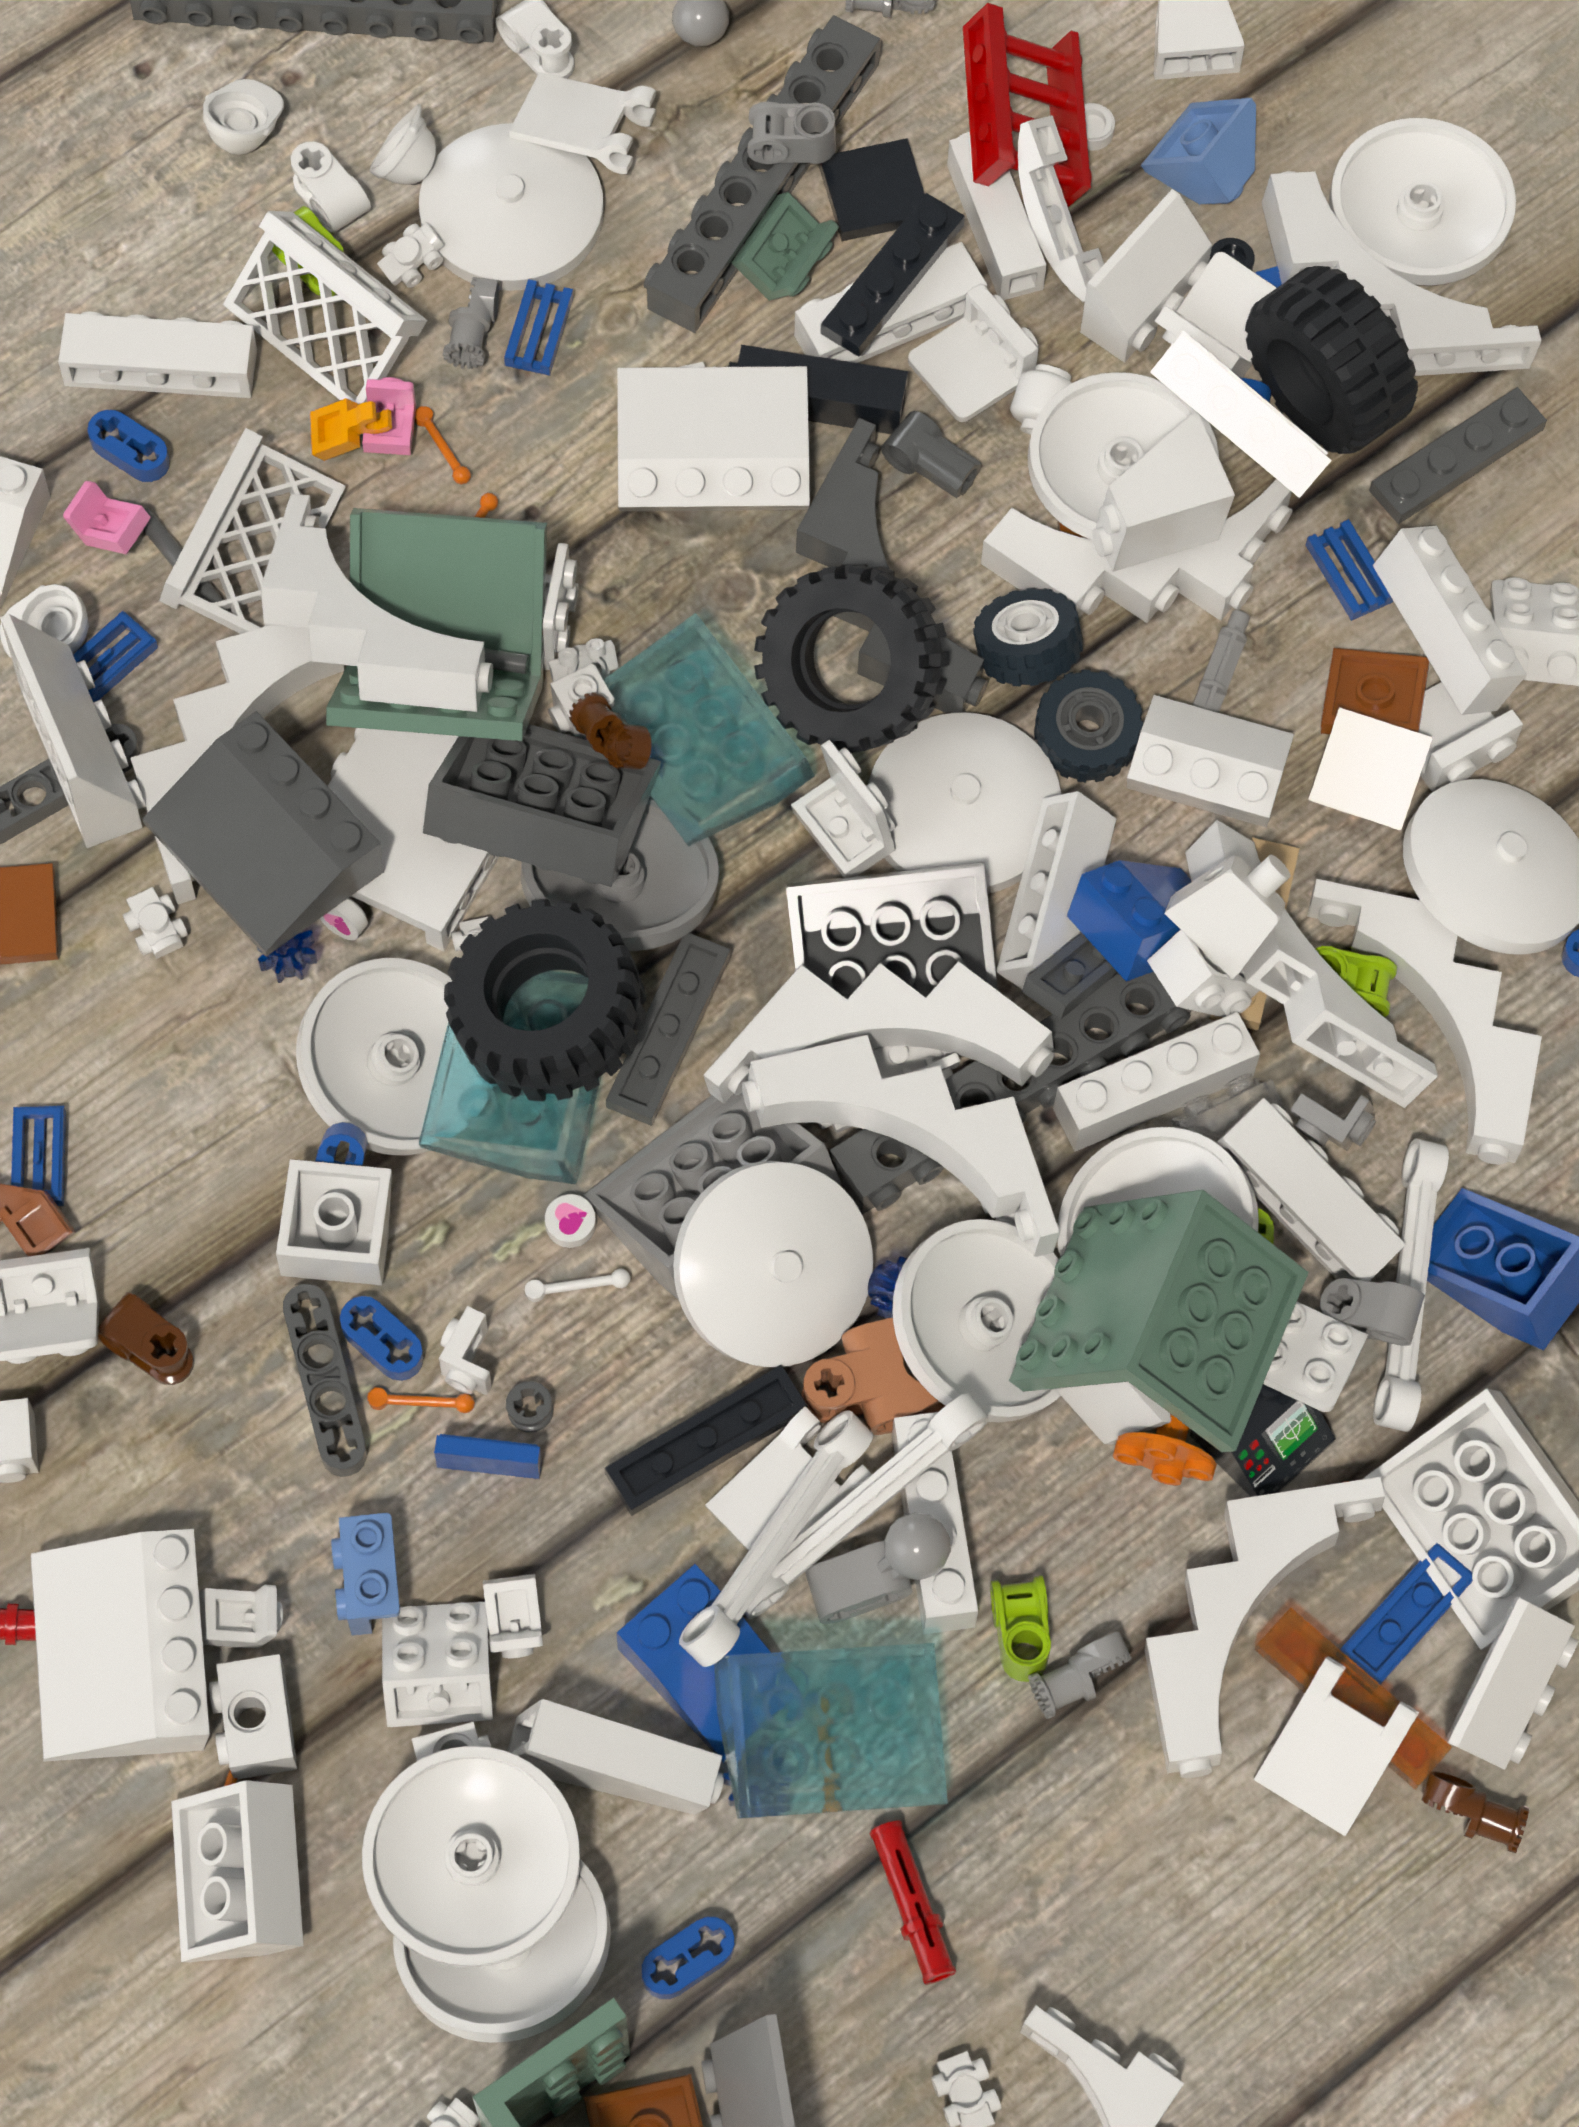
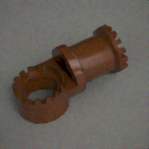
M592 692L591 695L586 693L583 700L581 698L577 699L579 702L572 704L574 709L569 711L571 715L569 720L579 733L586 735V739L592 749L603 754L612 767L639 770L646 766L651 754V736L646 727L629 724L619 713L612 711L607 699L602 694H596V692Z
M1430 1772L1421 1799L1425 1804L1429 1802L1428 1806L1434 1807V1804L1437 1803V1810H1441L1442 1806L1446 1807L1445 1813L1451 1811L1453 1815L1459 1814V1816L1468 1817L1464 1830L1465 1837L1472 1839L1475 1835L1505 1844L1507 1851L1517 1852L1522 1839L1519 1835L1524 1834L1521 1828H1525L1527 1824L1528 1807L1520 1806L1518 1809H1514L1487 1800L1486 1793L1477 1791L1475 1785L1466 1780L1442 1772Z

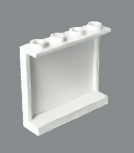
M1185 331L1180 334L1152 368L1151 373L1299 498L1330 463L1331 459L1326 456L1328 452Z
M356 728L354 739L356 740L348 753L342 752L337 757L331 770L332 780L328 787L381 842L384 873L358 890L352 897L425 931L426 943L444 952L452 939L451 932H456L459 922H462L499 858L489 854L487 851L459 843H448L438 837L423 833L428 785L458 736Z

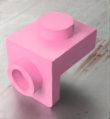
M386 377L380 380L368 379L366 382L367 402L373 401L376 403V413L386 409L391 410L392 428L387 432L379 434L363 433V451L367 453L411 455L416 413L414 384L394 377Z
M91 481L84 482L63 514L66 522L86 546L122 554L128 553L151 518L142 505L109 499L99 486Z

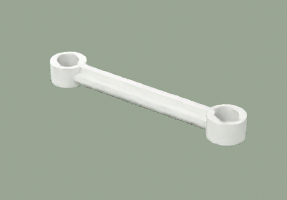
M1416 1138L1408 1147L1402 1167V1185L1407 1188L1401 1239L1406 1245L1399 1253L1396 1283L1413 1287L1425 1295L1437 1192L1445 1179L1449 1152L1445 1145ZM1425 1296L1411 1345L1400 1346L1390 1343L1388 1345L1385 1377L1378 1387L1373 1409L1374 1423L1378 1426L1408 1432L1416 1421L1421 1402V1386L1415 1379Z
M965 1393L948 1403L932 1418L928 1425L929 1427L797 1537L744 1615L748 1619H753L772 1607L784 1596L789 1589V1585L926 1469L948 1451H953L972 1439L989 1420V1417L969 1393Z
M852 1411L841 1412L822 1428L814 1441V1447L817 1450L816 1454L710 1607L698 1613L683 1630L679 1644L702 1667H709L715 1664L731 1650L740 1635V1628L737 1626V1623L841 1470L854 1463L872 1442L873 1433Z

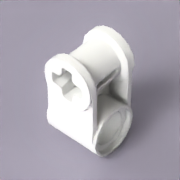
M524 0L496 18L495 23L503 41L526 62L537 76L539 72L566 79L572 75L574 58L569 51L572 45L571 33L550 11L543 0Z
M313 141L302 143L293 150L291 168L295 173L293 177L294 189L330 234L335 233L370 210V201L361 185L353 176L347 173L326 146Z

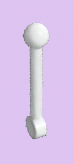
M617 1269L612 1275L543 1284L539 1280H531L526 1284L524 1291L528 1300L538 1302L544 1298L545 1294L614 1285L616 1288L622 1289L627 1287L631 1277L625 1269Z

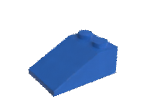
M1119 860L1081 875L1067 917L1127 982L1154 972L1147 960L1181 930L1164 913L1171 896L1191 883V879L1181 868Z
M1462 1188L1433 1226L1427 1281L1501 1332L1544 1351L1579 1303V1236Z
M694 1564L616 1633L617 1647L713 1753L722 1756L721 1761L724 1763L801 1694V1690L743 1616L737 1623V1626L740 1628V1635L736 1643L722 1659L709 1667H702L679 1644L680 1636L687 1624L702 1610L710 1607L721 1592L704 1572Z

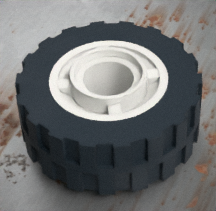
M1026 588V590L1011 591L1005 596L995 598L988 606L985 605L981 609V614L976 616L974 621L973 635L978 656L984 659L983 668L985 674L990 678H995L1001 684L1008 683L1012 684V686L1021 687V685L1034 686L1039 685L1041 682H1050L1057 679L1056 677L1062 673L1065 674L1071 670V666L1079 661L1080 652H1083V637L1075 604L1072 600H1067L1066 595L1055 593L1051 589Z

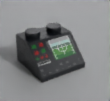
M1264 1384L1236 1451L1221 1452L1193 1430L1190 1433V1437L1206 1453L1211 1455L1216 1463L1250 1497L1281 1492L1336 1439L1319 1410Z

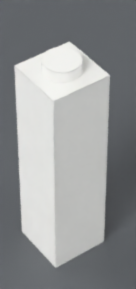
M970 132L964 133L956 139L949 140L947 167L997 295L1003 300L1043 290L1046 262L1010 171L1008 170L989 187L973 182Z

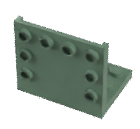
M353 508L350 514V582L360 593L386 612L412 625L451 637L484 642V648L529 655V666L527 674L493 669L491 690L489 693L482 692L477 712L360 700L357 666L347 665L326 707V725L523 741L543 688V619L545 614L547 523Z
M1203 1189L1084 1207V1210L1074 1222V1232L1067 1249L1055 1266V1276L1046 1297L1036 1309V1320L1029 1336L1017 1353L1016 1365L1009 1382L1023 1392L1129 1382L1219 1451H1236L1309 1272Z
M612 1998L474 2095L473 2101L481 2127H529L550 2111L555 2117L560 2116L582 2099L579 2091L595 2079L600 2085H603L620 2074L627 2067L624 2059L630 2055L627 2016L616 2000Z

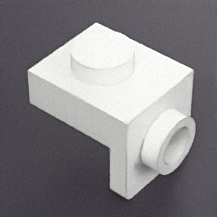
M593 664L587 665L550 683L553 707L549 708L548 712L559 733L564 734L567 732L570 736L587 740L586 735L579 733L569 720V717H571L569 711L574 709L572 704H577L579 702L577 699L581 698L583 700L584 694L588 693L591 695L592 692H596V694H602L607 699L611 708L615 704L614 697Z
M469 1306L466 1307L460 1320L453 1318L444 1331L441 1346L445 1348L439 1357L441 1374L446 1376L445 1381L447 1384L460 1392L472 1394L475 1390L487 1395L492 1386L490 1372L471 1363L488 1332L486 1314Z
M535 1574L483 1580L490 1651L502 1652L503 1658H520L533 1654V1647L543 1646Z
M264 1585L255 1592L205 1588L199 1593L203 1645L259 1649L276 1637L281 1628L283 1608L282 1604L277 1601L276 1585Z

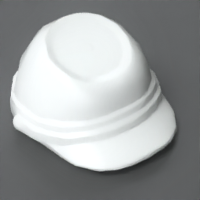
M251 79L235 80L219 90L206 95L203 103V121L210 137L218 147L230 154H247L258 148L275 128L276 121L284 108V100L277 91L261 82Z
M421 104L416 105L405 115L386 138L370 167V173L377 178H383L398 184H416L428 175L435 159L436 146L432 133L426 127L425 119L421 117Z
M57 584L41 585L27 597L9 608L5 614H11L69 645L72 654L82 646L89 628L86 607L81 597L70 588ZM1 623V624H0V638H1V642H2L4 651H5L6 654L11 658L10 651H9V648H8V644H7L6 637H5L4 630H3L2 623Z

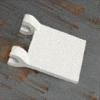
M539 72L509 130V138L594 157L609 170L619 174H627L633 162V156L627 155L633 143V137L624 133H615L623 115L639 126H650L656 115V109L650 108L656 96V90L647 86H638L629 91H619Z
M806 1406L790 1420L784 1430L705 1504L707 1509L748 1551L812 1459L802 1446L815 1437L822 1427L819 1425L820 1421ZM863 1464L849 1476L842 1486L836 1481L833 1482L797 1537L872 1475Z
M1327 1656L1254 1780L1343 1836H1346L1418 1716L1419 1711L1401 1701L1387 1725L1382 1726L1332 1695V1690L1346 1667Z

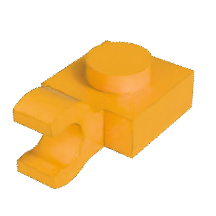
M345 398L311 411L312 455L325 461L360 448V434H379L387 432L392 428L391 410L386 409L376 413V403L373 401L357 404Z

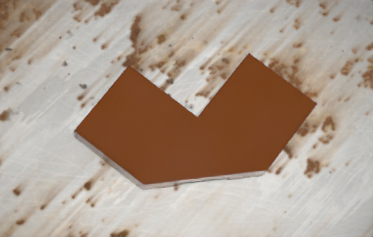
M0 1184V1225L2 1223L6 1225L28 1257L47 1254L76 1233L47 1191Z

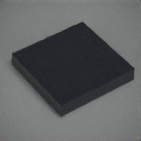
M907 138L834 153L829 160L818 165L835 222L839 225L838 232L841 242L897 230L925 195Z

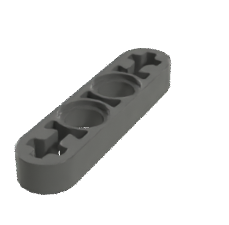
M111 724L112 727L105 729V732L110 742L118 739L121 746L125 748L124 753L129 767L122 769L123 773L133 767L130 758L140 755V748L132 729L123 724ZM50 759L43 761L0 786V844L5 843L68 806ZM38 787L46 792L44 800L39 805L25 806L20 802V796L29 788ZM6 802H12L17 816L12 817L10 810L6 808Z
M300 1284L286 1294L283 1301V1313L316 1442L325 1469L339 1477L351 1476L358 1473L365 1465L367 1448L329 1301L324 1291L318 1286ZM308 1299L312 1306H320L313 1310L317 1331L307 1333L303 1315L301 1313L293 1314V1312L300 1310V1301ZM318 1344L328 1346L333 1351L332 1361L323 1368L310 1367L304 1361L305 1353L310 1347ZM330 1391L340 1393L346 1400L345 1406L340 1413L327 1416L317 1410L316 1403L322 1394ZM350 1421L353 1422V1425H351V1426H350V1425H346V1424L349 1423ZM342 1427L348 1447H358L350 1451V1460L341 1462L338 1455L329 1456L330 1453L335 1452L337 1449L332 1429ZM322 1429H329L324 1433L321 1432Z

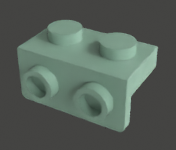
M789 192L779 194L738 252L732 264L769 301L788 295L793 297L807 285L810 279L807 274L814 263L821 260L832 248L831 238L838 230L839 225L833 219L818 223Z

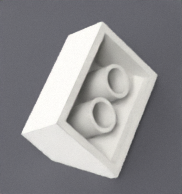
M1172 189L1087 283L1080 333L1124 363L1136 350L1142 352L1148 347L1156 334V327L1159 325L1154 321L1164 306L1177 311L1184 301V296L1194 286L1209 263L1212 244L1179 193Z
M1154 695L1127 777V788L1267 828L1294 734Z
M1515 1597L1446 1737L1447 1742L1504 1770L1509 1760L1519 1764L1532 1738V1735L1524 1732L1533 1713L1542 1717L1556 1689L1547 1683L1556 1665L1564 1669L1567 1667L1578 1645L1579 1640L1571 1637L1575 1626L1520 1597Z
M245 1780L171 1801L181 1962L264 1956L304 1946L292 1785Z

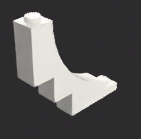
M1286 171L1270 175L1262 199V207L1282 284L1306 267L1329 266L1331 269H1339L1347 274L1348 279L1357 280L1364 286V291L1369 296L1373 295L1381 304L1380 308L1387 317L1390 316L1397 326L1395 330L1400 338H1404L1409 349L1407 352L1408 357L1414 362L1415 376L1530 369L1542 341L1538 326L1519 327L1507 325L1501 328H1493L1487 308L1439 296L1416 286L1392 272L1365 251L1345 230L1331 210L1321 190L1315 171Z
M290 495L261 584L264 624L309 628L311 662L357 666L360 700L477 712L482 692H490L493 679V664L485 663L484 642L460 639L423 629L391 615L372 603L352 585L337 565L328 544L326 529L319 528L318 516L311 515L310 495Z
M268 625L215 641L220 664L227 683L173 699L185 741L130 758L147 813L217 738L256 711L264 718L276 706L296 692L321 679L343 672L344 665L311 662L309 628ZM155 836L177 905L195 900L196 897L192 881H195V879Z
M1218 820L1185 852L1191 882L1234 855L1239 856L1253 870L1261 863L1254 842ZM1284 908L1276 926L1243 967L1246 983L1284 1004L1293 1043L1405 1108L1438 1077L1435 1064L1397 1041L1393 1024L1363 1000L1329 966L1302 934Z
M1316 879L1307 917L1317 918L1321 923L1332 927L1355 926L1351 950L1362 955L1381 956L1394 962L1397 965L1395 978L1415 995L1443 1032L1455 1056L1465 1090L1468 1114L1466 1153L1478 1155L1480 1160L1490 1164L1515 1163L1524 1145L1542 1036L1493 1026L1502 972L1453 962L1458 936L1442 925L1420 900Z
M959 961L926 998L881 963L877 965L848 999L801 965L703 1076L709 1093L725 1104L733 1094L740 1095L742 1093V1082L748 1081L751 1061L868 1035L871 1047L912 1046L951 1053L957 1052L958 1055L976 1060L1001 1072L1017 1084L1023 1086L1031 1075L1038 1077L1047 1069L1054 1057L1052 1052L1054 1047L1051 1030Z
M868 1035L750 1062L748 1081L742 1082V1092L748 1111H756L761 1128L787 1123L817 1122L867 1129L894 1138L919 1150L956 1176L978 1198L992 1218L1015 1213V1225L1022 1242H1029L1034 1257L1054 1252L1060 1232L1014 1097L955 1110L941 1066L882 1079Z
M1381 1476L1226 1502L1224 1517L1233 1562L1191 1568L1186 1571L1185 1588L1194 1631L1146 1638L1145 1657L1167 1774L1180 1772L1181 1778L1201 1777L1210 1774L1212 1766L1220 1765L1222 1756L1219 1733L1220 1688L1228 1657L1239 1633L1252 1612L1280 1581L1310 1558L1336 1545L1339 1534L1338 1517H1344L1345 1522H1360L1374 1517L1375 1511H1381L1385 1499Z

